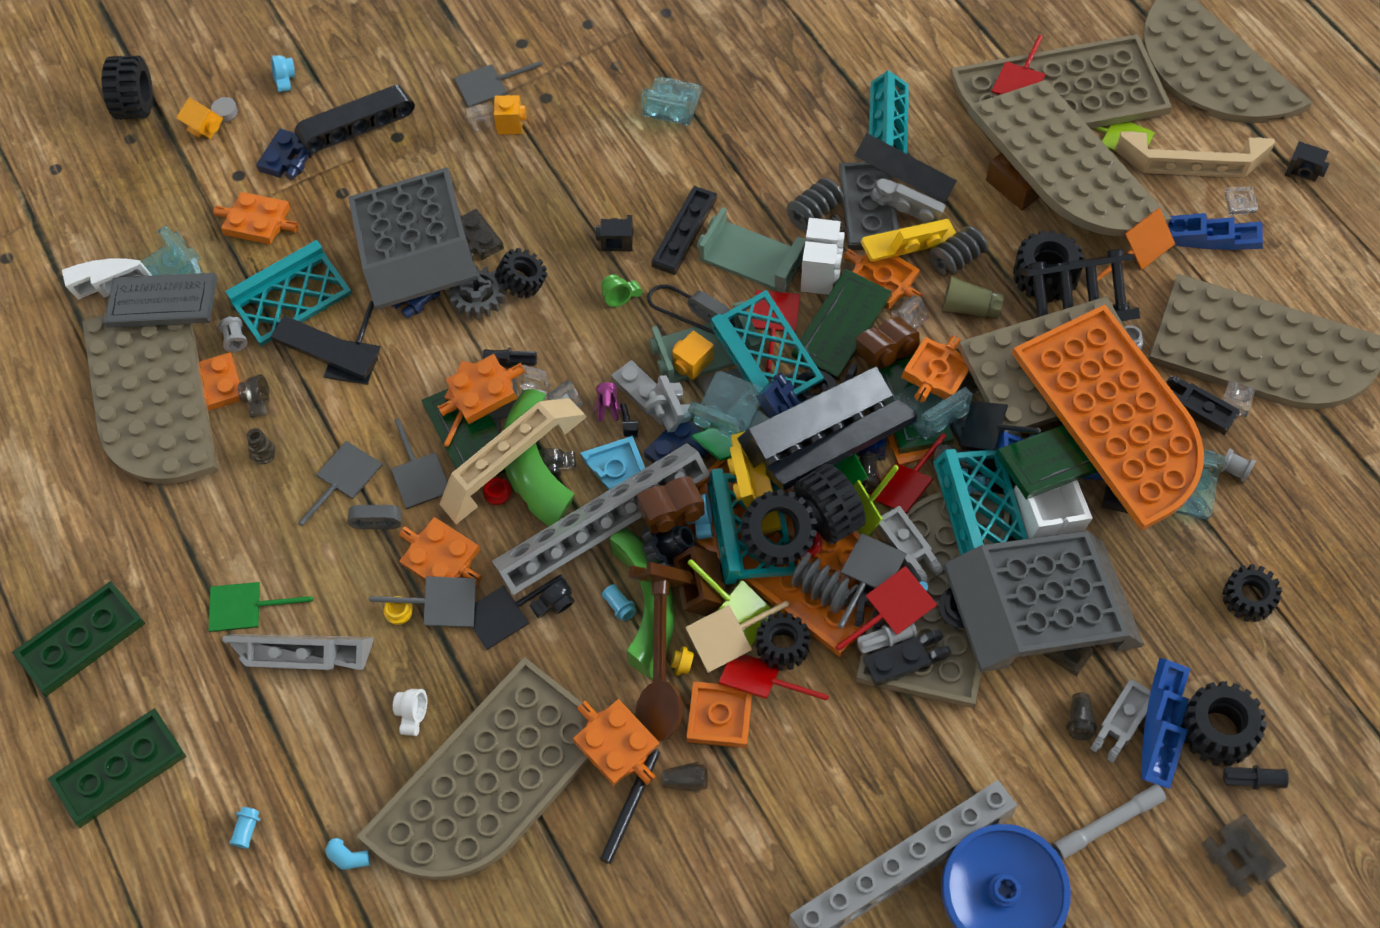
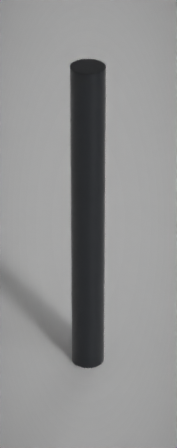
M656 749L647 756L644 763L651 772L660 755V752ZM638 775L600 857V860L606 864L612 863L646 787V784Z

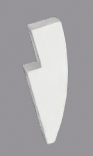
M134 259L94 260L62 270L65 286L78 300L96 292H99L104 298L108 297L113 278L152 276L140 260Z

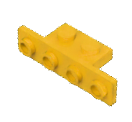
M943 219L866 236L860 242L869 260L873 262L937 247L949 237H953L956 231L949 219Z
M740 432L731 436L733 447L729 448L732 458L727 459L731 475H736L737 483L733 484L736 498L738 501L742 500L747 508L758 496L768 491L773 492L771 480L766 475L764 463L753 468L737 439L744 433ZM778 511L768 513L761 523L763 535L782 528Z

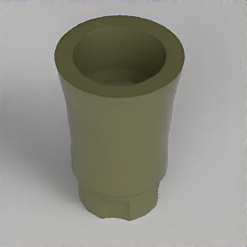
M951 276L946 289L942 312L962 313L982 318L991 317L997 319L1001 312L1004 295L992 292V289L980 287Z

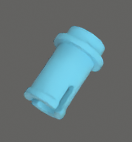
M616 584L608 586L603 591L602 597L615 611L617 619L625 622L636 614L635 603L628 601Z
M241 807L240 812L236 813L238 819L229 842L230 845L249 849V843L256 822H260L258 810Z

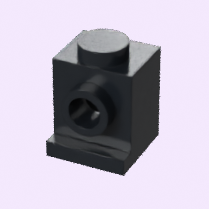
M1299 141L1284 176L1290 177V174H1294L1316 182L1318 176L1324 178L1330 164L1325 161L1329 151Z
M627 215V219H601V225H596V241H601L602 251H633L634 229L632 215Z

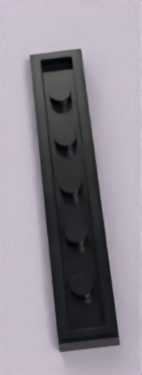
M898 399L767 466L766 475L784 491L794 486L796 481L825 464L834 465L917 422L918 414L901 399Z

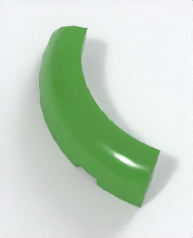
M533 389L522 391L510 409L504 430L536 403L545 401L546 394ZM535 443L505 467L514 491L521 495L528 504V509L544 524L550 526L564 518L567 514L574 493L561 484L548 470Z
M624 527L610 537L611 553L626 565L628 569L629 566L633 565L646 568L648 559L643 551L645 542L637 534ZM638 580L644 597V613L639 631L627 649L628 664L653 680L654 596L651 595V583ZM671 587L669 588V596H667L666 656L675 626L674 597Z

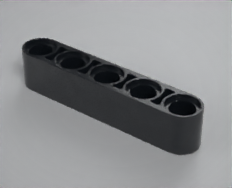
M393 85L304 119L296 125L294 132L306 150L314 153L405 118L414 111L415 103L403 87Z

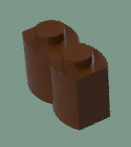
M900 317L888 319L878 328L868 329L856 338L857 354L871 366L878 369L890 366L898 358H905L914 354L920 346L919 332Z
M691 476L674 479L664 486L648 488L637 495L638 509L651 533L667 532L677 524L693 523L705 514L704 500Z

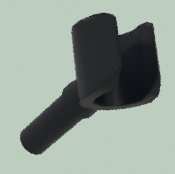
M622 403L620 407L623 416V435L625 437H638V421L630 420L627 405Z

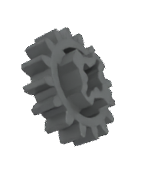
M475 266L478 275L477 280L450 287V290H448L452 308H456L459 315L465 312L467 319H470L474 314L479 320L481 319V314L484 313L490 317L492 309L498 312L500 310L499 304L505 303L504 295H506V291L502 289L504 284H498L497 280L499 278L495 276L497 271L494 270L489 273L487 266L482 271H479L478 267Z

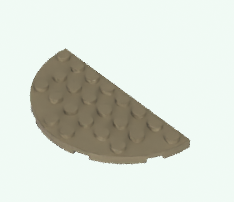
M1156 0L1144 25L1143 45L1162 86L1175 98L1191 108L1195 105L1209 111V116L1242 123H1266L1268 119L1279 117L1287 119L1310 109L1311 100L1197 0Z

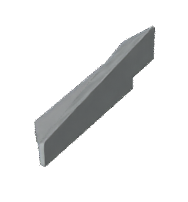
M230 634L223 636V641L226 644H230L241 656L239 660L249 667L330 670L334 669V665L363 670L374 637Z

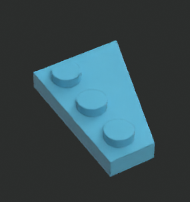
M633 436L580 453L584 463L608 490L645 469Z

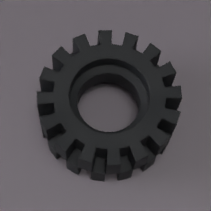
M516 248L515 251L511 249L505 253L496 269L495 276L499 278L497 280L499 285L504 284L502 287L504 291L507 289L511 290L510 295L514 296L517 293L518 298H523L524 295L526 298H530L531 295L535 296L546 280L547 273L545 271L547 268L546 266H541L543 263L541 259H535L537 257L536 254L533 253L531 256L529 255V250L525 249L522 253L521 248ZM516 270L521 271L526 276L519 274Z
M1250 564L1247 569L1245 565L1240 566L1238 570L1235 569L1227 580L1222 592L1225 595L1223 598L1224 604L1229 603L1227 606L1228 611L1231 612L1235 609L1236 613L1234 616L1239 618L1242 614L1244 615L1243 621L1249 622L1251 617H1253L1254 622L1260 621L1261 617L1263 620L1268 618L1281 599L1280 594L1282 593V587H1277L1280 583L1278 578L1271 579L1274 573L1269 571L1265 574L1263 572L1265 567L1262 566L1255 570V564ZM1244 585L1256 587L1263 595L1262 600L1256 602L1247 599L1242 594L1241 587Z
M782 612L777 613V618L775 619L772 614L768 616V622L763 620L761 627H758L756 636L758 656L761 655V661L764 664L769 661L768 667L773 669L774 665L777 664L778 670L783 671L784 665H787L788 670L794 668V663L800 666L802 659L806 660L809 652L810 631H807L808 626L806 623L801 625L802 619L798 616L795 620H792L793 614L788 613L787 618H783ZM777 635H787L793 638L794 644L789 648H779L773 645L771 640Z

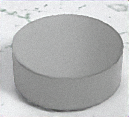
M229 97L219 98L211 106V110L223 118L222 122L234 119L238 113L235 101Z

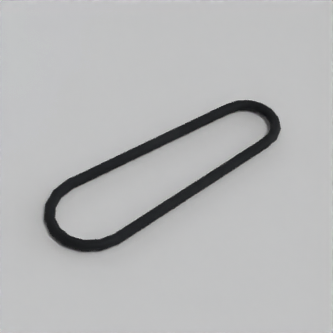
M668 284L655 286L649 291L647 301L653 309L715 335L712 329L662 309L651 301L653 292L661 288L672 289L688 299L692 297L691 295Z

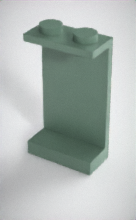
M722 207L718 215H714L711 218L707 233L700 236L697 249H699L700 261L775 291L785 293L802 263L805 241L807 240L797 236L792 246L783 244L727 222V209Z
M744 301L733 303V309L744 303ZM735 316V328L745 330L748 317ZM751 320L748 331L756 332ZM703 324V326L712 329L711 324ZM657 326L652 327V339H649L650 349L653 355L657 354L659 357L657 365L661 376L666 375L670 383L691 379L686 375L679 374L674 369L672 349L679 340L683 341L693 330L714 344V360L698 376L735 366L717 336L693 327L661 337ZM747 336L745 346L748 350L759 352L761 341L758 338Z

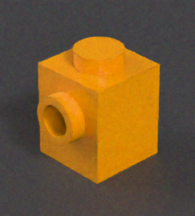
M520 95L495 96L494 119L497 135L522 134V122L526 121V106L521 105Z
M188 97L176 117L188 125L186 129L188 132L198 138L203 134L209 139L219 129L220 123L223 120L221 116Z
M693 330L683 341L679 340L672 349L674 369L679 374L686 375L694 380L714 360V344Z

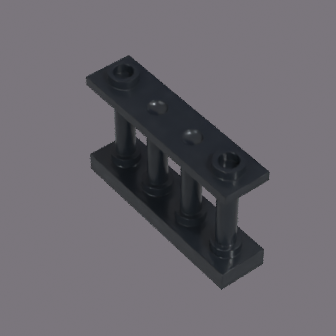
M1124 249L1108 250L1106 256L1045 265V261L1029 263V268L1020 269L1021 275L1033 276L1037 310L1035 318L1048 314L1044 274L1059 272L1064 310L1074 306L1070 270L1085 267L1088 301L1090 302L1099 299L1096 266L1111 263L1115 297L1113 308L1121 321L1139 319V308L1130 306L1129 302H1126L1122 261L1134 260V254L1124 253Z

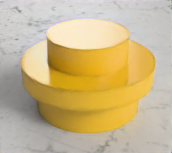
M386 603L383 609L384 616L391 624H404L412 617L413 606L410 603Z
M682 646L680 651L675 650L670 667L675 668L674 674L680 676V674L688 675L692 665L694 652L688 651V648Z

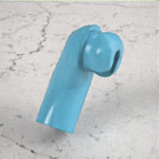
M339 838L331 839L327 844L326 855L328 859L342 870L370 866L371 864L369 850L352 853L343 845V841Z

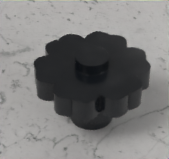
M645 525L642 532V538L645 541L643 551L647 555L648 562L674 567V557L684 553L685 550L695 544L694 534L687 526H674L667 532L651 533L647 525Z

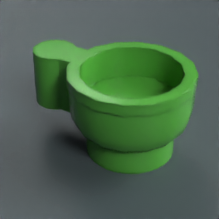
M615 274L605 277L601 283L602 296L610 307L622 306L631 297H639L643 293L637 281L627 282Z

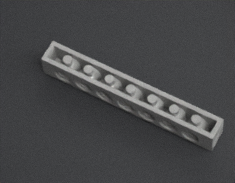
M686 443L502 554L492 562L504 583L514 595L641 518L642 515L637 503V495L640 492L651 487L664 486L674 479L691 476L694 484H697L710 476L699 452Z
M995 781L791 913L789 926L791 928L845 927L946 861L953 848L972 832L989 825L1002 824L1010 819L1014 814L1017 804L1000 781Z

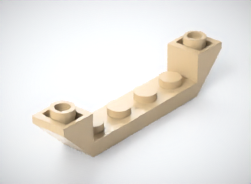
M1130 131L1120 133L1115 151L1142 173L1245 178L1268 158L1275 140L1261 137L1248 138L1242 153L1148 149L1147 134Z
M570 398L539 401L451 473L439 505L457 525L478 507L471 498V495L555 426L566 435L583 421L586 415Z

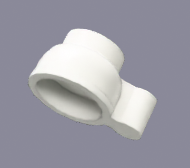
M409 689L405 692H398L394 697L393 712L396 716L402 717L400 725L401 735L417 736L419 733V723L424 719L427 710V695L423 689Z

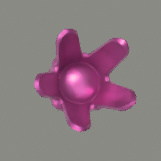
M610 382L597 385V401L593 413L596 412L598 406V421L602 422L605 408L610 406L613 419L618 421V409L620 412L622 410L617 399V386Z

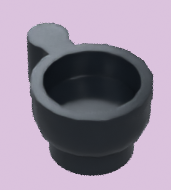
M562 579L548 587L529 607L539 619L551 609H553L555 614L562 613L572 606L575 600L571 596V587L566 579Z

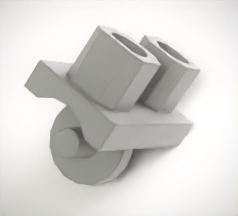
M666 375L659 376L658 384L648 393L649 400L644 405L648 414H656L658 418H661L667 432H675L679 424L689 422L694 414L690 404L679 403L683 396L681 384L670 383Z

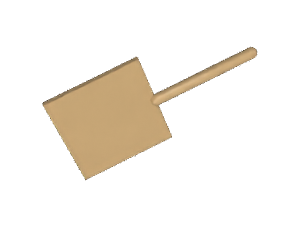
M785 601L740 625L731 606L728 605L686 626L685 629L707 673L751 651L752 649L742 630L788 607L789 602Z

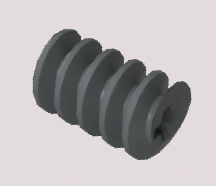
M820 178L816 184L811 185L802 195H798L794 201L787 205L788 217L798 229L806 231L809 218L822 219V214L827 215L830 209L837 207V203L841 204L844 201L843 192L832 180Z
M966 226L961 231L955 233L953 237H949L945 242L931 249L928 255L929 261L940 276H945L946 272L953 275L957 272V269H962L965 264L971 263L973 258L977 259L980 253H986L988 251V244L980 231L973 226Z
M808 552L796 566L792 585L795 588L802 586V593L809 594L811 592V598L814 601L821 599L823 607L831 605L830 611L833 614H837L851 601L858 588V584L848 589L849 578L839 583L840 572L837 571L832 576H829L830 566L826 565L820 570L821 560L818 558L813 563H810L811 553Z

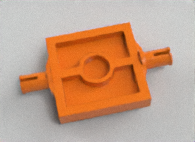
M245 192L240 193L231 208L216 205L213 212L214 216L226 218L221 227L223 235L268 245L272 244L275 236L282 230L297 233L299 229L298 222L286 220L290 210L289 201Z
M851 249L845 252L843 258L855 265L852 272L892 291V296L884 307L887 310L903 296L910 298L915 303H919L922 299L923 294L911 287L912 283L919 277L920 269L907 261L895 256L872 262L867 254L860 256Z
M956 335L951 336L946 345L925 337L904 369L901 378L920 387L914 396L918 401L922 395L920 403L926 401L929 393L951 403L969 373L962 355L956 350L959 341H961L958 337L954 343Z
M492 354L447 378L446 381L451 389L452 399L438 406L442 416L458 409L463 413L468 424L516 400L517 396L513 390L512 379L526 372L521 362L506 370L499 364L496 356Z
M434 517L419 534H416L406 526L402 528L403 531H400L399 537H402L411 545L399 562L403 567L426 581V576L476 578L475 586L479 584L478 581L481 582L482 575L470 569L472 560L481 550L479 545Z
M619 699L606 710L599 713L586 700L577 707V710L587 719L588 723L573 738V742L613 786L622 778L634 772L646 785L655 779L656 776L644 763L647 756L659 747L660 743Z

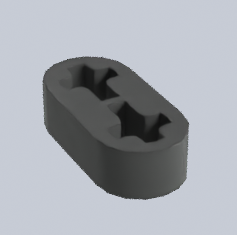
M697 291L687 302L690 310L709 324H711L712 317L719 313L723 315L730 311L726 305L702 291ZM735 317L729 320L731 324L735 321Z
M354 505L349 508L347 524L356 529H396L401 526L402 510L393 505Z

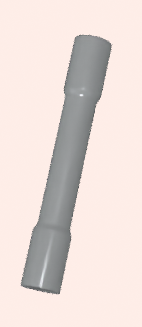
M1155 784L1080 830H1075L1052 843V847L1058 853L1061 860H1064L1085 848L1088 843L1138 814H1143L1166 801V795L1162 788Z

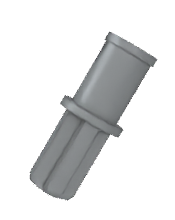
M913 623L899 635H896L890 626L882 625L880 630L859 636L857 638V646L861 653L864 654L886 646L889 648L895 643L917 637V630Z

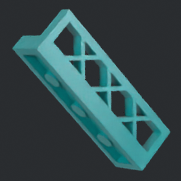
M887 70L870 83L869 134L893 146L894 141L898 150L907 154L909 84ZM895 86L900 89V95L896 90ZM894 102L899 110V113L894 106ZM894 122L899 130V134L894 126Z

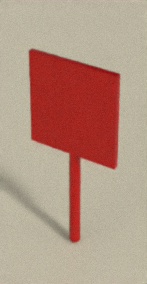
M1038 35L1023 67L1005 62L991 91L992 93L1002 95L1043 81L1046 74L1028 68L1043 38L1042 35Z
M756 290L755 296L763 292V290ZM768 291L796 333L800 294ZM763 300L754 306L753 313L768 316L770 307ZM752 318L755 329L765 330L766 321ZM769 324L770 336L775 337L776 331H784L783 327L779 324ZM769 341L768 354L773 355L774 342ZM767 359L766 371L770 372L772 360Z
M942 433L913 470L895 463L894 465L899 467L898 471L874 501L891 509L900 506L907 514L933 481L932 477L920 473L919 470L943 442L946 434Z
M905 566L866 595L879 614L836 645V650L840 651L881 619H884L896 635H899L935 608L937 604Z
M746 654L728 662L718 682L720 685L764 699L768 698L773 684L825 701L829 699V696L776 679L779 672L777 664L772 669L768 667V661L764 664L761 659Z

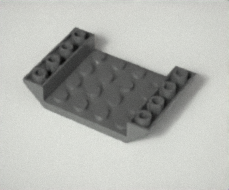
M449 167L348 197L362 269L376 310L478 279L475 263L467 243L454 191L456 188Z
M1089 531L981 545L946 562L943 566L980 672L1008 668L1015 658L1107 643H1113L1115 651L1139 648L1144 645L1104 542Z

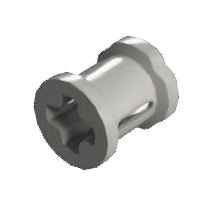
M226 317L218 324L219 331L223 333L224 337L223 347L228 352L241 351L248 343L246 337L242 334L241 328L243 323L238 317Z
M1229 448L1218 471H1226L1239 477L1240 482L1245 483L1256 460L1251 459L1249 461L1234 454V450Z

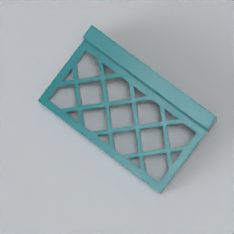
M317 240L225 291L229 304L241 317L260 346L272 340L271 335L281 321L282 308L296 311L293 319L303 323L352 294L351 289L325 255L322 246ZM321 262L327 267L325 276L311 274L313 267ZM295 277L305 278L303 288L289 287L290 280ZM310 279L323 282L321 292L307 290ZM328 283L339 284L342 288L335 295L325 293ZM272 290L282 291L280 301L266 300L267 293ZM287 292L300 294L298 305L284 303ZM305 295L319 298L317 305L312 308L303 306ZM249 303L259 304L256 315L245 313L242 307ZM264 305L277 307L275 318L261 316ZM259 322L273 324L272 330L261 337L257 331Z
M767 290L723 315L719 313L711 318L713 332L755 397L769 383L767 378L774 381L773 377L778 372L780 362L795 366L793 379L785 378L790 380L793 386L799 385V387L793 390L796 396L824 380L823 375ZM765 300L770 307L769 315L764 316L753 313L754 306ZM737 315L748 317L745 330L734 328L729 320ZM751 318L767 322L764 334L748 331ZM770 323L779 324L783 327V338L767 335ZM747 336L762 339L759 352L747 349L745 346ZM765 340L781 344L778 356L763 353ZM784 344L796 347L799 352L797 361L781 357ZM752 356L758 357L757 363ZM801 356L805 362H800ZM761 358L777 361L774 374L762 372L759 367ZM798 367L810 369L815 377L807 382L796 380Z
M956 449L944 450L933 461L960 555L984 545L983 540L985 537L992 543L1006 542L1010 535L1017 540L1028 539L1008 472L995 455L997 450L956 453ZM994 458L997 468L995 473L982 464L984 459ZM959 461H966L974 467L970 475L961 469ZM977 471L990 479L986 487L973 478ZM994 482L1003 488L1005 494L1003 499L990 491ZM969 485L982 493L978 501L969 496L967 490ZM985 497L998 505L994 513L981 504ZM1001 509L1011 514L1013 520L1011 525L998 517ZM977 511L990 520L986 527L977 522L975 517ZM993 523L1006 531L1002 540L989 531Z
M711 469L707 488L724 584H736L738 579L792 576L795 571L794 562L786 564L787 567H776L775 565H767V563L762 561L759 562L760 565L756 569L744 570L742 560L748 554L755 560L756 557L753 554L750 555L747 552L748 548L738 539L742 520L734 514L733 509L737 504L745 509L747 508L742 500L738 501L735 493L729 489L728 482H737L736 475L732 476L731 473L723 474V469ZM771 480L773 492H775L776 490H780L779 487ZM778 511L782 528L777 532L780 533L781 540L775 544L767 537L765 538L774 545H784L790 542L785 514Z

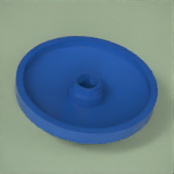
M989 825L966 836L953 848L948 856L941 878L943 906L954 928H1062L1070 908V881L1060 856L1041 836L1029 829L1016 825Z

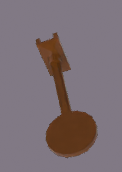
M648 562L646 568L634 565L629 566V578L651 583V595L654 596L653 682L641 692L637 701L635 716L658 742L670 739L677 732L682 721L684 709L682 696L678 689L670 682H666L667 596H669L670 587L691 584V572Z

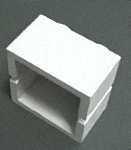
M809 218L806 234L807 241H805L802 260L801 292L829 295L833 285L838 281L845 232H840L841 221Z
M1078 480L1027 500L1017 486L1013 489L1028 539L1084 532L1093 519Z

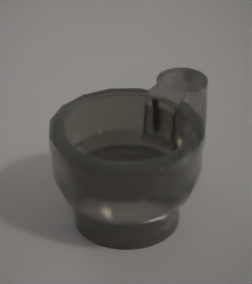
M259 374L247 378L245 382H240L238 394L242 403H249L250 417L266 416V404L269 402L270 392L265 377Z
M557 448L538 450L544 464L554 477L561 475V468H576L575 452H564Z

